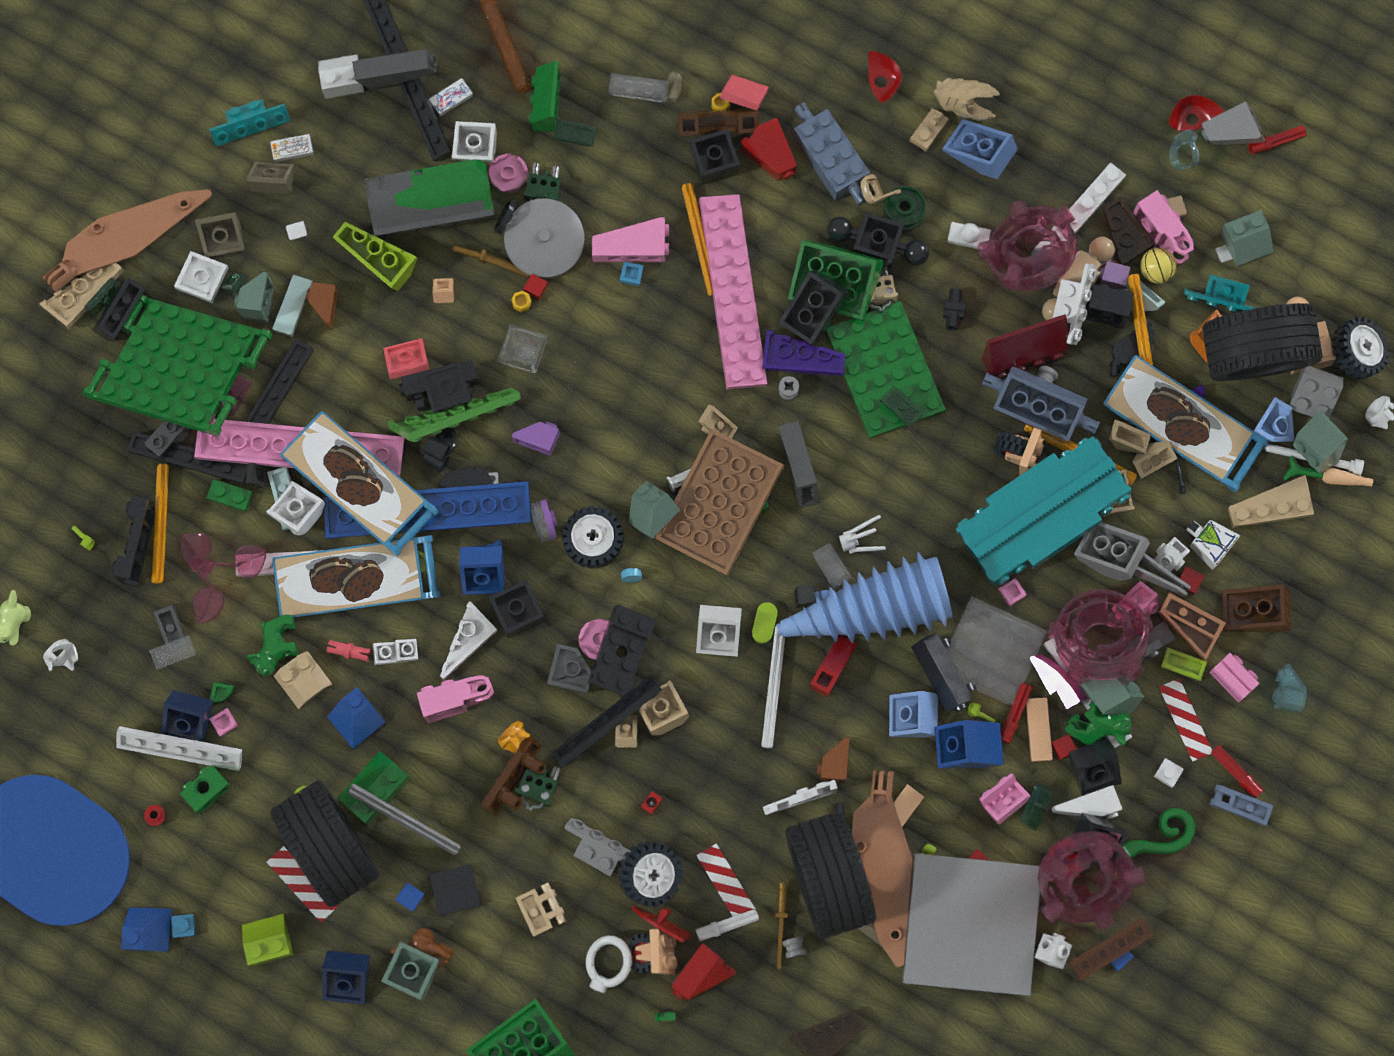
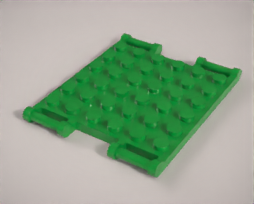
M141 295L121 328L123 332L131 335L115 364L110 363L106 359H101L98 364V370L88 387L84 388L82 394L92 400L219 436L225 419L231 408L235 407L237 403L234 397L227 395L242 366L250 369L256 368L257 360L273 334L266 329L252 328ZM145 306L146 309L143 312L141 318L139 319L137 325L133 326L132 324L134 323L141 308ZM258 338L259 340H258V342H257L255 348L253 349V351H252L250 357H247L248 354L250 353V351H251V349H252V347H253V345H254L256 339ZM109 371L110 373L100 391H95L105 372ZM221 405H223V407H222V409H221V411H220V413H219L217 419L215 420L214 424H211V423L213 422V420H214V418H215V416H216V414H217L219 408L221 407Z

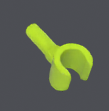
M73 526L72 530L83 539L80 545L91 550L95 541L76 526Z
M969 704L968 714L970 716L980 717L992 723L995 722V719L980 712V704Z
M926 844L920 854L934 855L937 848L931 844Z

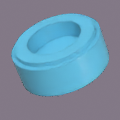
M628 568L621 572V580L623 582L631 583L642 579L640 569Z

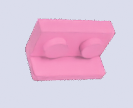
M1140 581L1111 609L1116 616L1128 624L1129 630L1133 632L1140 628L1151 614L1159 610L1161 602L1159 595Z

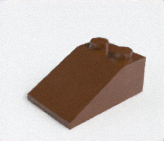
M1285 585L1222 590L1223 621L1226 622L1223 627L1224 631L1266 633L1292 631L1290 590Z

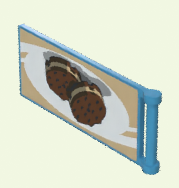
M1137 355L1132 358L1103 403V406L1135 427L1151 434V437L1158 442L1169 441L1175 453L1234 492L1239 490V484L1263 447H1266L1269 443L1268 439L1247 428ZM1251 439L1256 442L1255 446L1234 479H1228V475Z
M323 411L280 453L283 459L396 557L402 553L403 547L433 516L435 517L439 513V510L434 505L424 499ZM422 507L426 508L427 511L395 545L392 544L390 541Z
M432 535L412 538L403 547L402 553L398 557L393 555L382 543H373L272 558L280 616L292 615L293 617L441 597L440 591L437 588L431 542H433ZM394 540L390 542L395 545L399 540ZM419 543H423L430 591L426 593L423 591L417 548Z

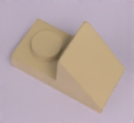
M712 405L707 406L698 421L703 425L701 430L708 435L711 429L732 439L738 429L734 423Z
M637 715L628 716L623 723L616 726L615 746L618 748L637 747Z

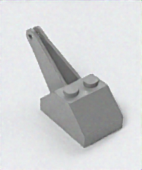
M1103 522L1084 535L1074 553L1076 558L1101 575L1118 581L1131 579L1135 575L1183 597H1186L1188 594L1185 590L1189 591L1191 588L1190 585L1180 580L1145 554L1150 544L1146 537ZM1139 563L1147 567L1151 571L1155 572L1159 576L1163 577L1164 579L1138 567Z

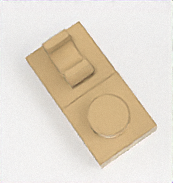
M932 108L910 138V142L927 151L949 118Z

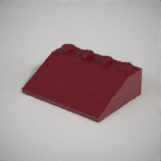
M1066 314L989 339L982 356L986 371L995 377L1004 379L1008 376L1012 366L1026 371L1028 367H1041L1046 364V361L1052 359L1053 361L1063 359L1069 349Z

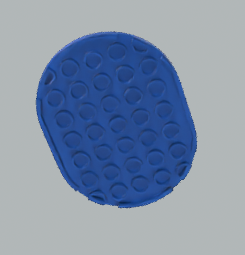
M27 775L1 784L0 896L31 918L42 923L57 926L81 924L106 911L119 897L129 875L130 848L125 833L118 821L108 811L78 790L53 777Z

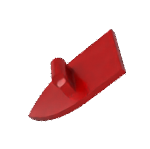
M632 906L633 911L645 921L682 943L693 935L666 920L671 913L669 908L660 910L659 915L640 907Z

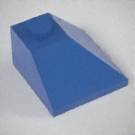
M358 687L341 699L327 716L353 749L386 723Z
M129 907L122 930L121 949L126 951L169 952L173 909Z

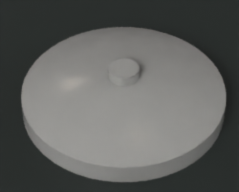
M535 199L524 203L513 212L511 221L505 227L504 245L510 261L518 270L529 276L534 274L542 279H550L561 276L574 267L583 251L584 230L580 219L571 208L556 200Z

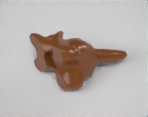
M425 928L417 930L408 943V946L439 959L437 969L447 965L449 959L454 954V951L447 945L436 943L434 941V934ZM397 947L391 949L390 953L395 954Z

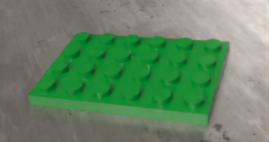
M901 301L886 307L885 311L879 312L877 309L866 313L864 320L852 318L827 328L826 333L833 350L845 354L843 376L869 439L945 412V407Z

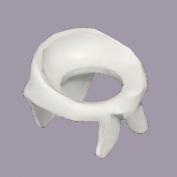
M1381 396L1374 400L1367 409L1365 419L1371 426L1388 429V421L1394 420V414L1388 409H1394V403L1390 402V397Z
M62 639L54 642L47 649L43 659L49 671H52L53 666L62 665L73 671L74 663L78 661V654L74 644L67 639ZM59 649H64L58 657L53 654Z

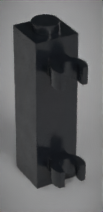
M468 360L461 362L472 399L471 386L477 385L478 380L473 361ZM430 370L401 377L402 383L399 384L401 396L405 395L407 401L415 400L418 412L426 410L423 397H428L421 373Z
M935 633L922 638L911 648L945 711L948 713L955 710L957 713L967 707L966 703L973 699L970 692L975 690L976 687L973 681L967 684L963 682L947 653L946 648L952 646L950 639L946 638L941 641L938 634Z

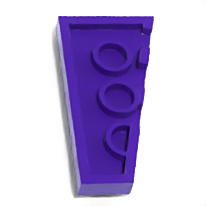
M767 330L763 369L782 372L844 375L845 354L821 346H813L808 342H801L791 339L789 336H782Z

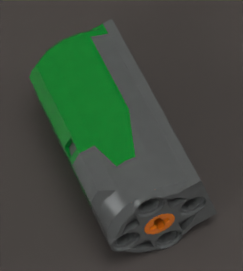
M480 159L365 178L368 207L374 236L377 238L495 218L486 165Z

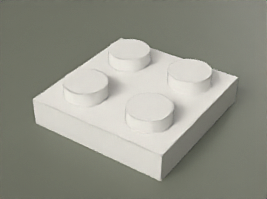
M190 251L174 287L179 291L212 303L229 267L226 264Z

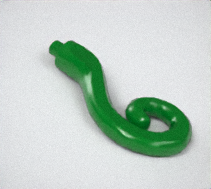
M1170 808L1164 811L1158 819L1160 832L1169 838L1177 836L1179 829L1176 827L1169 828L1167 821L1170 818H1178L1184 825L1183 834L1177 840L1169 843L1146 840L1125 842L1115 864L1121 860L1126 863L1141 853L1171 854L1181 851L1187 847L1194 837L1195 822L1193 817L1187 811L1180 808Z

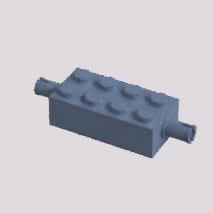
M801 103L802 107L798 105L794 110L803 123L794 128L793 138L833 199L836 201L850 193L858 206L862 205L861 202L866 203L867 201L860 186L862 179L866 175H870V172L829 110L826 109L820 114L813 116L805 103Z
M1012 366L1006 379L1002 380L987 372L982 382V385L999 391V396L993 409L1068 442L1075 427L1079 426L1095 434L1099 426V421L1083 415L1082 411L1086 405L1087 398Z

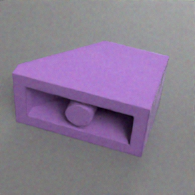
M538 422L514 432L512 440L514 443L551 456L560 432L553 423L546 422L544 424Z

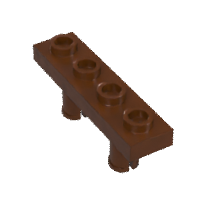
M530 736L520 743L518 750L508 761L506 768L498 776L490 792L485 795L481 806L494 816H496L504 803L515 810L522 806L523 800L511 792L527 768L539 775L545 771L546 764L535 758L542 745Z
M1141 917L1068 963L1079 980L1082 981L1154 935Z

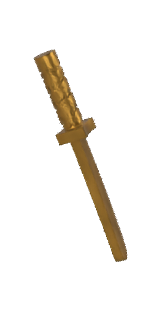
M457 244L454 245L453 252L479 259V263L482 264L487 262L525 278L529 277V275L518 270L513 263L489 255L484 249L480 252Z
M779 883L778 913L775 914V917H780L777 969L781 970L783 918H787V913H785L787 883Z

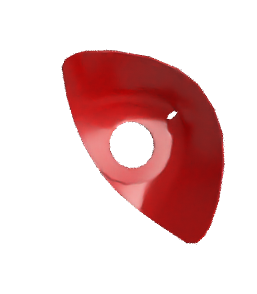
M869 51V83L875 97L884 103L897 91L901 82V71L897 63L890 57L876 51ZM879 76L887 79V85L883 88H879L875 84V79Z
M1186 96L1175 105L1169 118V125L1179 131L1197 130L1203 128L1202 123L1224 111L1217 103L1204 96ZM1188 114H1195L1198 117V123L1195 125L1188 124L1186 116Z

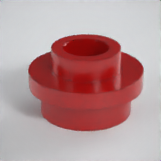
M159 805L149 806L144 813L146 823L151 826L161 825L166 818L165 810ZM153 812L158 813L156 819L151 818Z

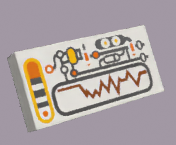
M310 134L270 142L274 162L314 155Z

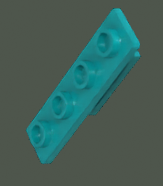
M263 99L225 111L228 123L209 130L215 145L219 146L290 122L291 119L285 103L266 109Z
M1210 274L1204 293L1184 289V294L1188 295L1187 299L1197 302H1199V299L1207 300L1206 304L1216 307L1219 304L1226 305V309L1238 312L1239 309L1250 310L1257 308L1244 304L1250 285Z

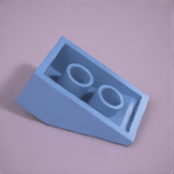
M962 119L942 150L978 173L998 179L1018 148L1011 134Z

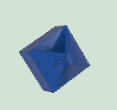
M497 540L492 545L460 548L459 567L463 595L494 594L505 589L503 544L500 540Z

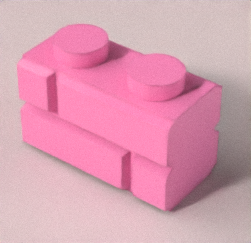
M1229 653L1209 673L1239 703L1260 683L1257 681V675L1252 670L1247 671L1242 666L1243 661L1240 657Z

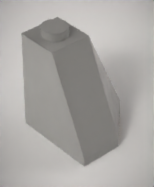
M1246 101L1202 123L1204 128L1201 131L1206 141L1209 140L1213 145L1262 143L1265 141L1263 134L1261 135L1260 133L1262 129L1256 115Z

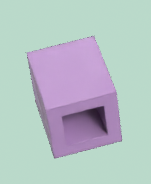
M1107 261L1105 266L1100 267L1099 270L1101 272L1098 277L1101 279L1100 284H1106L1112 289H1124L1130 267Z

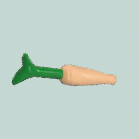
M1290 456V468L1283 477L1284 481L1293 476L1306 475L1321 478L1328 484L1363 485L1369 487L1373 485V479L1365 478L1340 469L1329 468L1319 474L1315 469L1301 467L1293 456Z

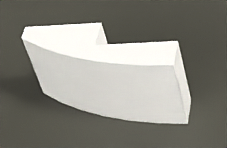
M416 639L395 640V642L374 643L372 645L374 665L418 660Z

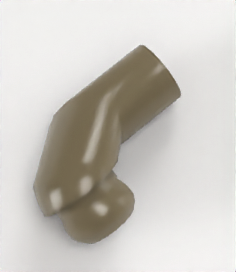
M671 72L668 81L672 82L673 86L668 100L676 103L682 90V76L679 73Z

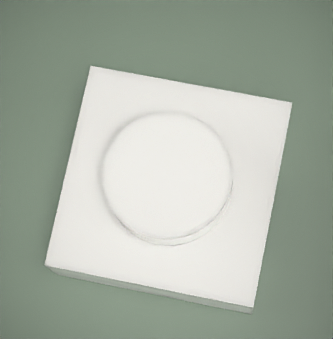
M1165 758L1154 777L1172 788L1184 769Z

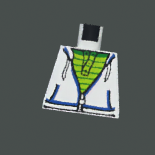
M1212 520L1204 528L1193 521L1186 530L1196 537L1190 547L1212 570L1240 537L1237 533Z

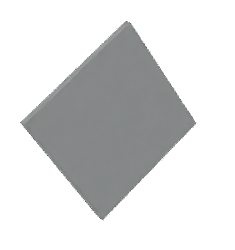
M914 853L902 983L1030 996L1042 866Z

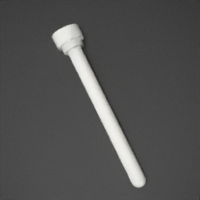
M1272 444L1264 447L1266 452L1306 460L1295 449ZM1359 459L1351 460L1350 462L1339 460L1338 464L1333 467L1347 469L1348 472L1361 476L1364 461Z

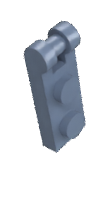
M1216 785L1214 789L1216 793L1214 798H1211L1210 806L1260 825H1267L1273 805L1227 787ZM1224 795L1229 797L1228 803L1222 801Z

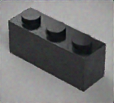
M129 277L123 279L92 331L108 341L114 340L145 288Z

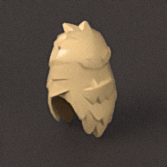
M946 78L942 83L937 81V89L934 90V93L943 110L955 112L959 117L975 120L995 118L996 115L992 111L978 106L973 100L976 97L999 95L1000 93L994 87L977 80Z

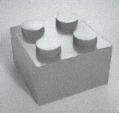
M1311 366L1302 368L1289 398V406L1293 407L1292 410L1311 417L1322 411L1330 418L1343 388V378Z

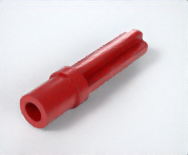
M1299 126L1269 137L1266 136L1264 137L1265 141L1262 143H1248L1249 152L1253 155L1306 137V128Z
M1026 683L1020 684L1007 719L1003 723L1001 741L1010 744L1032 691V686Z
M1220 745L1212 750L1211 755L1254 798L1263 791L1262 787Z

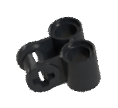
M447 427L441 429L442 432L436 434L435 437H430L424 448V453H426L423 458L424 464L440 472L445 469L450 458L449 455L456 445L455 439L457 435L454 428Z

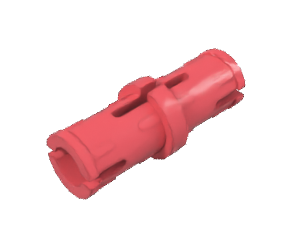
M329 640L328 645L336 648L327 646V653L342 655L346 659L351 657L368 662L370 657L362 655V653L370 655L371 649L353 646V643L349 642L345 644Z

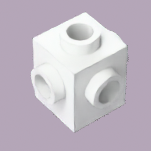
M1174 537L1167 545L1163 543L1155 551L1158 555L1154 560L1170 572L1173 569L1178 571L1185 563L1183 558L1190 550Z
M1053 933L1052 936L1043 934L1034 958L1047 965L1063 969L1072 945L1065 942V937Z

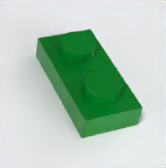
M213 479L206 498L209 501L246 512L253 492Z

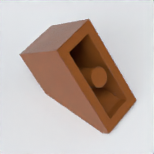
M311 282V289H307L306 300L309 301L311 308L326 327L333 329L338 297L337 287L331 284Z
M844 738L822 757V762L817 763V775H820L821 781L835 780V782H846L850 738Z

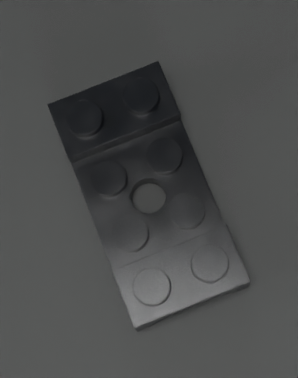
M131 496V501H128L126 505L127 516L133 521L129 527V535L131 536L129 543H126L124 549L126 557L117 555V559L113 562L111 568L113 576L123 585L134 587L139 585L155 517V507L148 505V498Z
M621 605L614 606L587 684L617 693L620 697L628 694L633 689L636 680L635 674L646 642L651 637L656 619ZM618 646H622L625 649V656L623 658L616 655V648Z

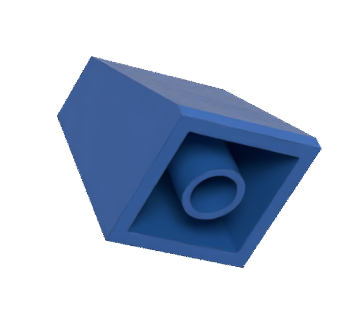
M963 720L935 726L938 768H990L1004 765L1000 723Z

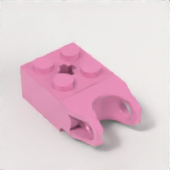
M1157 190L1138 202L1133 214L1155 242L1154 248H1164L1171 252L1172 255L1175 251L1184 256L1181 260L1175 258L1176 264L1181 265L1189 259L1188 253L1194 249L1193 240L1181 223L1179 214L1170 208L1167 198ZM1184 241L1188 242L1189 249L1185 246Z
M479 675L459 681H453V679L446 680L441 683V686L434 688L433 686L423 687L421 692L417 693L424 719L427 723H432L468 712L467 707L489 700L494 691L489 677ZM487 685L484 691H477L479 686Z

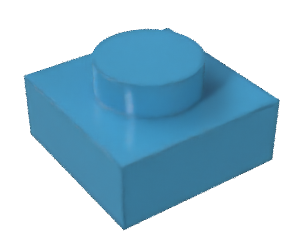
M624 261L620 283L640 287L644 265Z
M194 914L172 916L173 938L196 936Z

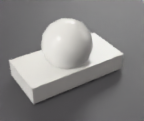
M951 222L947 243L987 251L991 230L979 228L973 223L960 224Z

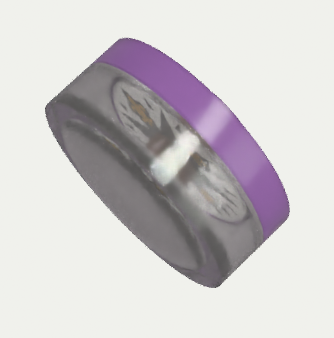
M546 499L530 503L533 524L539 539H541V543L557 539L554 527L558 526L554 511H549Z

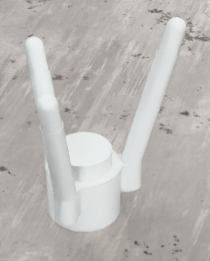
M877 515L850 531L843 532V535L839 536L843 551L849 550V553L852 554L855 552L885 550V546L855 547L859 545V538L876 532V529L873 528L859 534L855 532L879 520L881 516Z

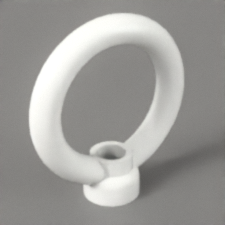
M603 936L597 939L588 950L586 969L592 980L589 987L605 993L608 987H614L622 983L631 970V951L628 945L619 937ZM607 944L617 946L623 955L622 969L617 976L611 979L599 975L594 966L597 951Z

